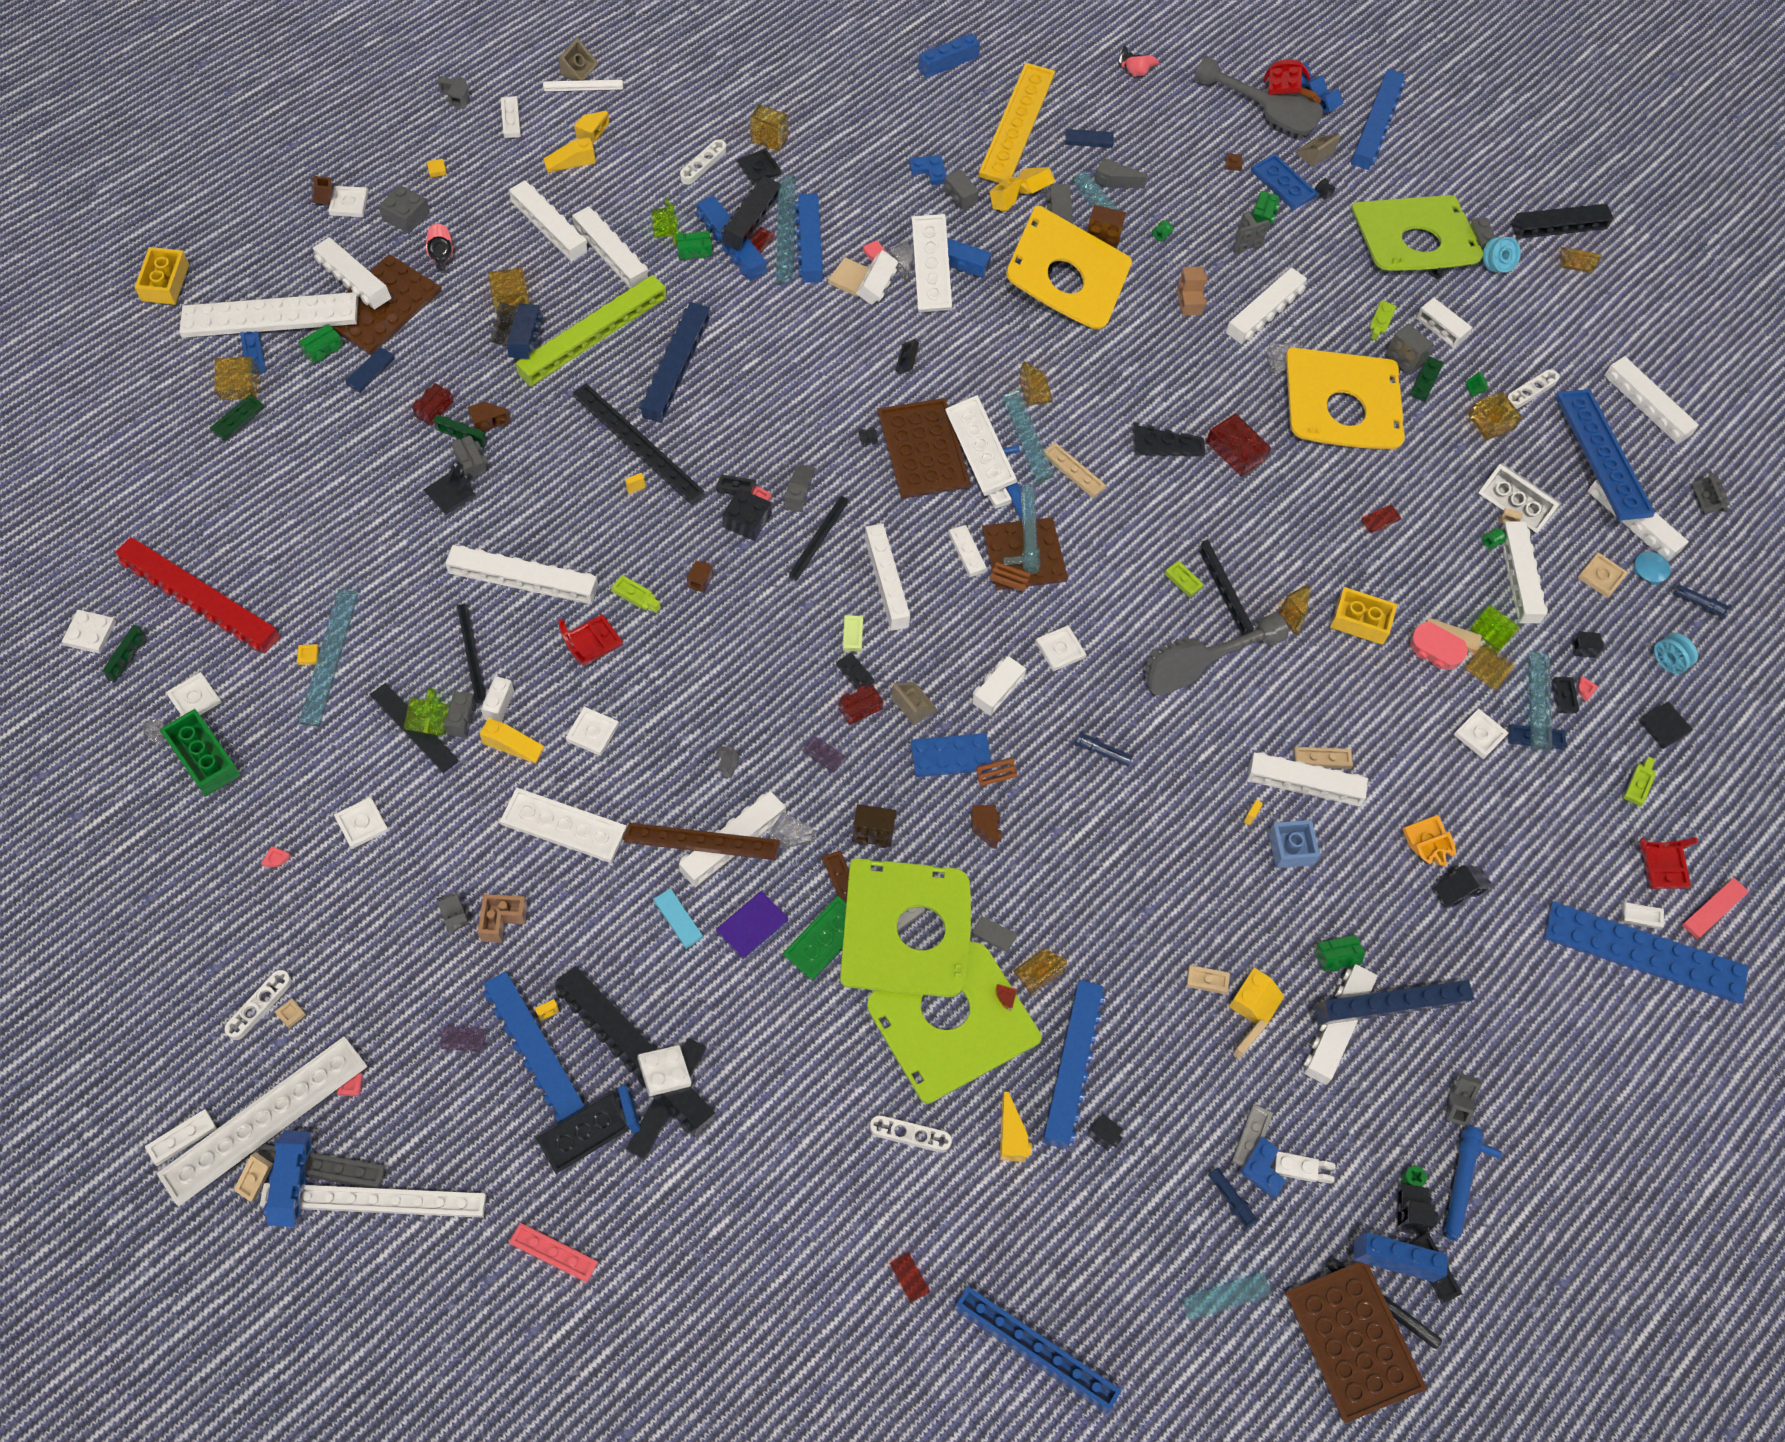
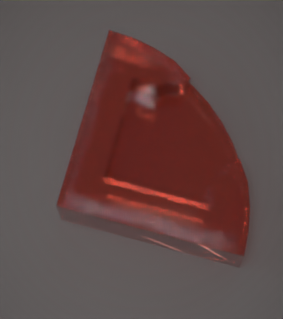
M997 984L996 996L1002 1006L1011 1011L1017 990Z

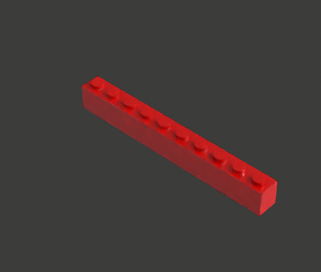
M130 537L115 552L119 559L118 563L126 569L128 567L131 568L133 573L140 578L142 576L145 577L152 586H159L166 595L175 596V599L182 605L186 603L196 614H203L210 623L215 622L219 624V627L226 633L230 631L237 640L247 642L254 651L259 650L266 654L280 639L275 627L134 538Z

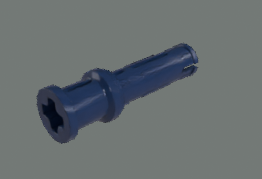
M1680 584L1676 587L1678 590L1673 592L1674 595L1706 608V612H1713L1721 616L1723 620L1727 617L1732 607L1730 604L1726 605L1717 601L1715 597L1710 599Z
M1082 730L1075 744L1076 747L1080 746L1089 750V753H1099L1129 767L1133 755L1100 742L1098 737L1093 738L1086 735Z
M1219 1167L1208 1174V1177H1210L1230 1204L1232 1214L1237 1216L1244 1225L1243 1229L1245 1231L1255 1226L1261 1220L1248 1207L1249 1203L1243 1201Z

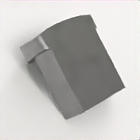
M720 747L716 751V755L722 757L718 768L724 777L732 778L739 761V755L732 747Z

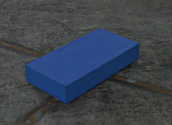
M625 1085L618 1087L627 1126L633 1133L639 1132L641 1127L632 1093Z

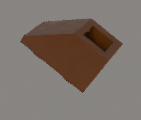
M312 176V203L330 205L332 193L331 178Z
M481 402L467 407L474 428L480 429L483 432L511 422L509 411L506 408L488 402Z
M972 805V832L992 849H997L998 842H1001V830H998L997 824H1000V812H996V805Z

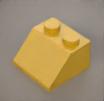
M1254 967L1229 1007L1254 1024H1257L1260 1020L1268 1024L1285 996L1272 978Z

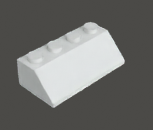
M1503 463L1498 465L1478 492L1502 510L1507 507L1523 513L1520 522H1526L1527 527L1536 533L1543 528L1562 504Z

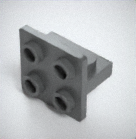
M1249 212L1243 213L1236 233L1237 239L1233 252L1236 254L1262 245L1270 222L1265 220L1256 223Z
M1710 469L1707 471L1708 477L1692 483L1704 513L1707 515L1721 508H1724L1725 512H1729L1728 505H1730V501L1724 491V487L1717 473L1713 475Z

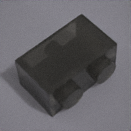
M502 302L499 303L490 342L507 346L517 307Z

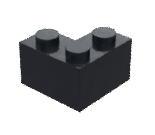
M1463 865L1455 870L1456 873L1452 876L1447 875L1441 878L1435 889L1446 907H1455L1470 897L1480 896L1494 886L1482 867Z
M1407 1184L1397 1188L1396 1232L1423 1235L1437 1225L1438 1213L1435 1212V1204H1431L1432 1197L1429 1195V1188Z

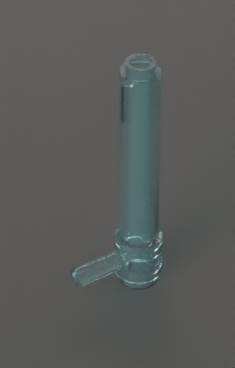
M1024 484L1020 489L1024 549L1022 550V556L1004 558V565L1023 564L1025 572L1035 574L1039 572L1041 567V560L1039 559L1040 549L1038 548L1035 488L1031 484Z

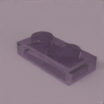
M815 735L803 749L804 754L833 773L846 760L845 755Z
M443 1026L440 1048L444 1050L484 1052L487 1031L486 1029Z

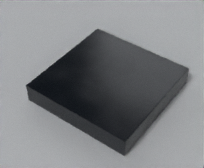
M766 148L737 159V164L752 185L757 180L760 181L763 176L772 178L781 174L780 167Z
M1669 701L1638 720L1662 749L1667 748L1693 731L1692 727Z

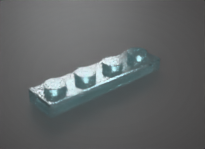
M1086 171L1072 177L1073 184L1092 206L1095 204L1119 210Z
M1261 1273L1185 1297L1181 1301L1190 1322L1271 1296L1272 1292L1265 1274Z

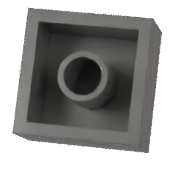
M400 184L379 205L382 220L408 234L430 213L426 198Z
M1408 323L1394 334L1385 356L1396 361L1398 366L1411 376L1424 365L1434 344Z

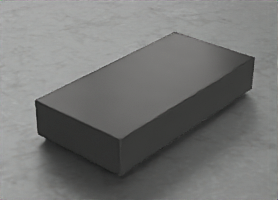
M983 916L980 917L972 932L973 936L1006 953L1009 952L1017 937L1016 933Z

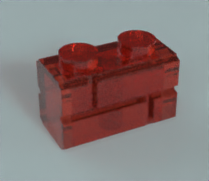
M436 383L431 388L428 387L420 400L417 399L413 403L414 416L432 426L435 416L437 414L441 416L454 402L452 393Z
M864 685L851 695L850 693L844 694L839 700L838 707L848 725H851L883 710V700L877 693L874 685L868 687Z

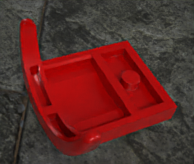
M1291 59L1280 60L1268 67L1263 82H1266L1270 75L1269 95L1301 93L1302 72L1308 80H1310V73L1307 67L1300 61Z
M603 614L569 632L564 620H558L559 629L567 648L583 666L591 664L592 661L623 645V641Z
M1644 837L1640 839L1639 845L1643 853L1650 889H1688L1691 887L1683 849L1697 844V837L1673 842L1645 841Z

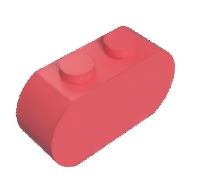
M1432 622L1420 624L1410 639L1412 651L1419 658L1431 661L1439 669L1453 670L1457 668L1465 659L1468 651L1467 644L1463 639Z

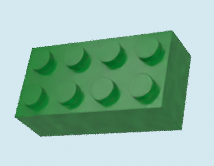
M196 709L159 729L205 797L241 776Z

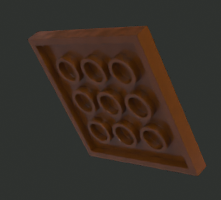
M1053 517L982 525V533L991 572L995 567V563L998 562L1030 573L1031 575L1026 587L1067 582L1068 576ZM994 582L996 591L1013 589L1012 587Z

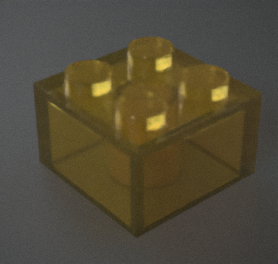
M758 104L750 116L751 141L780 152L788 140V115Z
M522 267L488 272L495 312L518 309L519 303L529 304Z
M252 357L215 358L214 391L220 400L245 399L250 394L257 399V365Z
M1504 392L1474 402L1468 413V416L1486 441L1515 430L1522 419V416Z

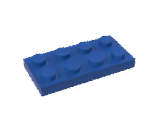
M987 733L911 739L910 742L915 777L977 772L976 766L991 763ZM992 768L982 770L981 772L992 771Z

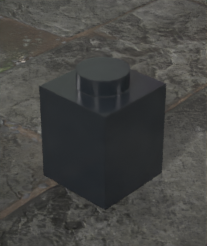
M1579 631L1572 639L1573 654L1578 657L1596 658L1604 648L1601 633Z
M1102 1114L1091 1129L1088 1137L1109 1151L1112 1146L1117 1148L1123 1137L1120 1135L1124 1129Z

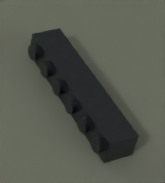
M763 176L760 181L757 180L754 189H750L747 199H743L741 207H737L734 216L730 217L728 225H724L721 234L723 237L721 242L740 251L777 199L781 184L766 176Z
M1606 203L1516 213L1511 226L1516 238L1523 239L1608 229L1614 217Z

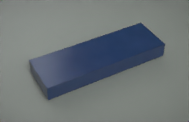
M1066 129L1065 145L1113 148L1114 135L1113 132Z
M380 347L345 381L346 385L361 393L395 359L394 355Z
M1514 724L1507 726L1508 744L1560 750L1566 748L1565 730Z

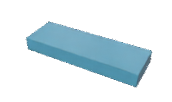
M671 888L653 899L685 949L703 939V935Z

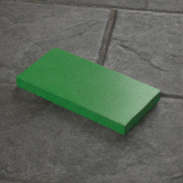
M839 896L782 953L789 962L812 982L843 949L846 902Z

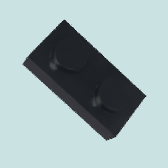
M916 339L905 342L901 346L895 369L899 375L909 372L914 367L919 342Z
M721 474L716 485V492L735 495L740 488L753 494L756 480Z
M852 652L836 662V666L858 692L874 683V678Z
M1554 677L1552 682L1558 713H1577L1579 705L1573 677Z

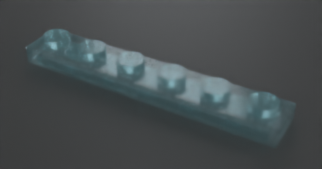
M1017 390L1004 395V402L1037 483L1053 478V472L1020 391Z
M1531 651L1528 655L1531 748L1550 751L1552 748L1549 654Z

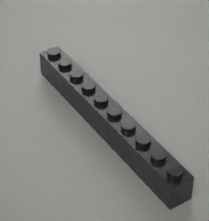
M574 966L556 979L555 992L557 996L569 1004L571 1011L582 1018L587 1028H592L599 1041L605 1042L613 1056L619 1057L623 1061L625 1068L630 1073L633 1072L638 1077L639 1083L646 1088L638 1055L656 1050L579 968ZM691 1087L653 1096L658 1103L661 1102L666 1107L667 1113L672 1118H676L680 1122L682 1129L693 1137L698 1135L714 1120L715 1112Z

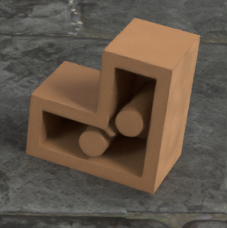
M1203 266L1183 267L1177 286L1182 316L1202 315L1203 309L1206 308V298L1203 297L1204 284L1207 283V274L1204 273Z
M483 894L478 935L481 942L502 943L505 923L525 924L528 907L525 896Z

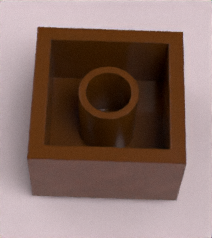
M1094 204L1087 233L1117 249L1126 212Z

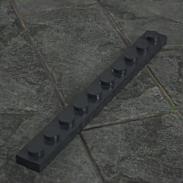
M587 383L573 392V397L691 505L705 495V491Z

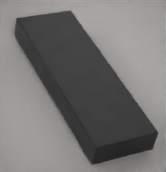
M1429 1233L1409 1242V1244L1439 1252ZM1448 1266L1446 1277L1436 1282L1429 1281L1442 1304L1463 1294Z

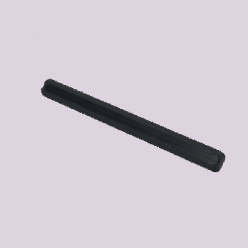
M840 496L790 571V579L794 581L799 579L848 504L846 497Z
M463 603L457 605L474 698L476 703L479 704L484 702L485 692L467 604Z
M1335 1257L1330 1258L1326 1264V1267L1332 1272L1346 1267ZM1383 1294L1395 1320L1432 1348L1437 1349L1443 1341L1441 1337Z

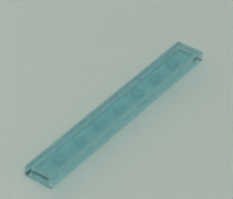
M793 174L779 180L781 187L778 199L776 283L779 286L793 280L796 177Z
M338 590L300 716V725L320 727L358 599L357 591Z

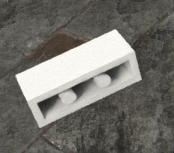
M881 250L874 257L856 294L871 305L876 301L879 302L885 294L883 290L891 283L890 277L892 278L897 271L895 267L898 261Z
M1432 298L1421 307L1416 317L1418 321L1454 349L1467 339L1473 328L1435 298Z
M1009 656L1004 661L1001 660L997 664L995 672L993 674L989 673L984 680L985 683L982 686H978L973 692V704L990 716L1025 677L1026 668Z

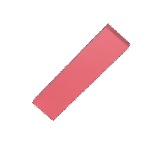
M1733 878L1682 926L1696 939H1699L1749 891Z
M522 1223L518 1225L509 1241L510 1245L586 1283L589 1282L598 1265V1261Z

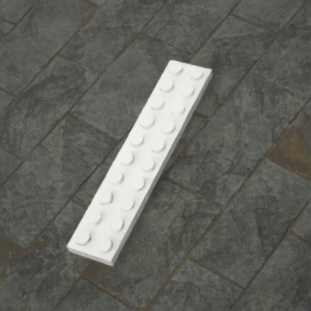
M352 292L183 305L179 334L183 338L246 333L247 331L261 332L323 327L327 324L330 326L357 324L358 297Z
M342 1037L156 1174L179 1207L364 1070L367 1065L348 1040Z

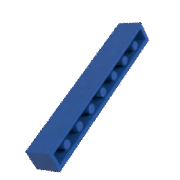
M1387 68L1351 165L1366 170L1370 169L1371 164L1375 165L1378 157L1375 153L1379 154L1382 146L1379 143H1383L1386 136L1383 132L1387 133L1390 125L1387 121L1391 122L1398 104L1395 100L1399 101L1402 93L1399 90H1403L1406 81H1403L1404 73Z
M504 971L483 983L486 989L483 992L488 1003L493 1001L495 1005L493 1011L498 1020L501 1018L504 1020L505 1025L502 1026L508 1037L513 1036L516 1041L512 1044L518 1055L523 1053L525 1057L523 1063L528 1072L532 1070L536 1077L532 1079L537 1088H543L546 1093L543 1098L548 1107H554L556 1113L553 1116L556 1121L559 1122L584 1107L507 972Z
M1079 980L1076 986L1042 1143L1067 1149L1070 1143H1074L1076 1131H1073L1074 1123H1078L1080 1111L1077 1110L1078 1103H1082L1085 1093L1081 1088L1082 1084L1087 1082L1089 1071H1086V1065L1091 1063L1093 1051H1090V1046L1095 1044L1097 1036L1094 1027L1095 1024L1099 1025L1101 1013L1098 1012L1099 1005L1103 1006L1105 994L1102 993V985Z
M967 1286L954 1308L956 1312L1107 1414L1111 1411L1122 1391L1121 1389Z

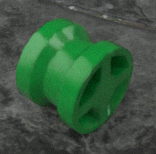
M1162 220L1152 230L1154 238L1160 242L1165 241L1167 236L1173 233L1172 225L1166 220Z
M1496 527L1490 532L1483 534L1482 540L1484 545L1492 550L1498 545L1505 543L1506 536L1500 528Z
M1418 1166L1408 1168L1401 1176L1402 1184L1422 1187L1427 1181L1426 1172Z

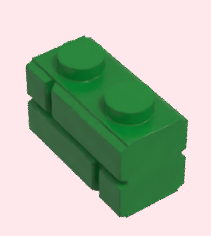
M1260 191L1252 214L1256 223L1265 220L1270 222L1269 225L1274 223L1276 215L1273 213H1277L1280 206L1278 195Z
M709 231L676 234L679 259L689 260L696 257L706 258L712 256V243Z
M329 324L298 341L301 351L313 364L317 361H322L328 354L337 352L343 346L339 334Z
M1357 935L1319 942L1315 952L1323 971L1331 970L1333 972L1348 966L1353 968L1355 964L1359 966L1363 963L1365 951Z

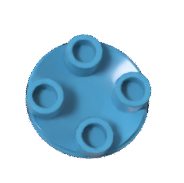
M1644 552L1636 558L1633 571L1651 584L1658 585L1669 577L1671 569L1668 561L1660 554Z

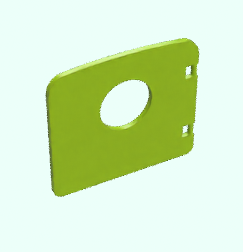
M1445 195L1355 202L1352 205V212L1374 263L1381 269L1423 270L1476 264L1482 259L1483 251L1478 245L1477 238L1455 196ZM1411 229L1427 230L1439 239L1440 247L1430 252L1414 250L1404 243L1402 234Z
M860 858L852 860L849 868L840 973L841 984L847 988L938 997H954L960 994L965 985L971 933L970 880L966 873L956 868L871 861ZM871 866L883 867L882 872L871 871ZM933 872L944 873V878L932 877ZM916 907H923L934 911L944 924L945 934L942 941L936 947L929 950H916L907 946L900 939L897 932V922L904 912Z
M970 942L965 985L961 991L968 1001L969 1015L961 1026L951 1030H942L928 1023L921 1010L923 995L875 990L867 1001V1009L871 1018L879 1028L881 1035L904 1074L911 1082L919 1099L925 1104H930L1032 1049L1042 1039L1040 1031L991 953L984 945L978 942ZM883 1017H885L888 1023L890 1024V1026L886 1029L883 1027L882 1023L879 1020ZM917 1071L923 1080L919 1084H917L912 1076Z

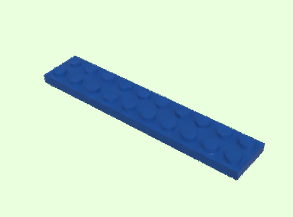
M1591 390L1557 392L1556 399L1618 521L1653 517L1655 511Z
M1556 902L1550 904L1543 939L1737 1004L1744 1002L1748 973L1747 965Z

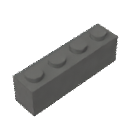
M1051 184L1049 191H1046V201H1049L1047 203V210L1073 224L1070 184Z

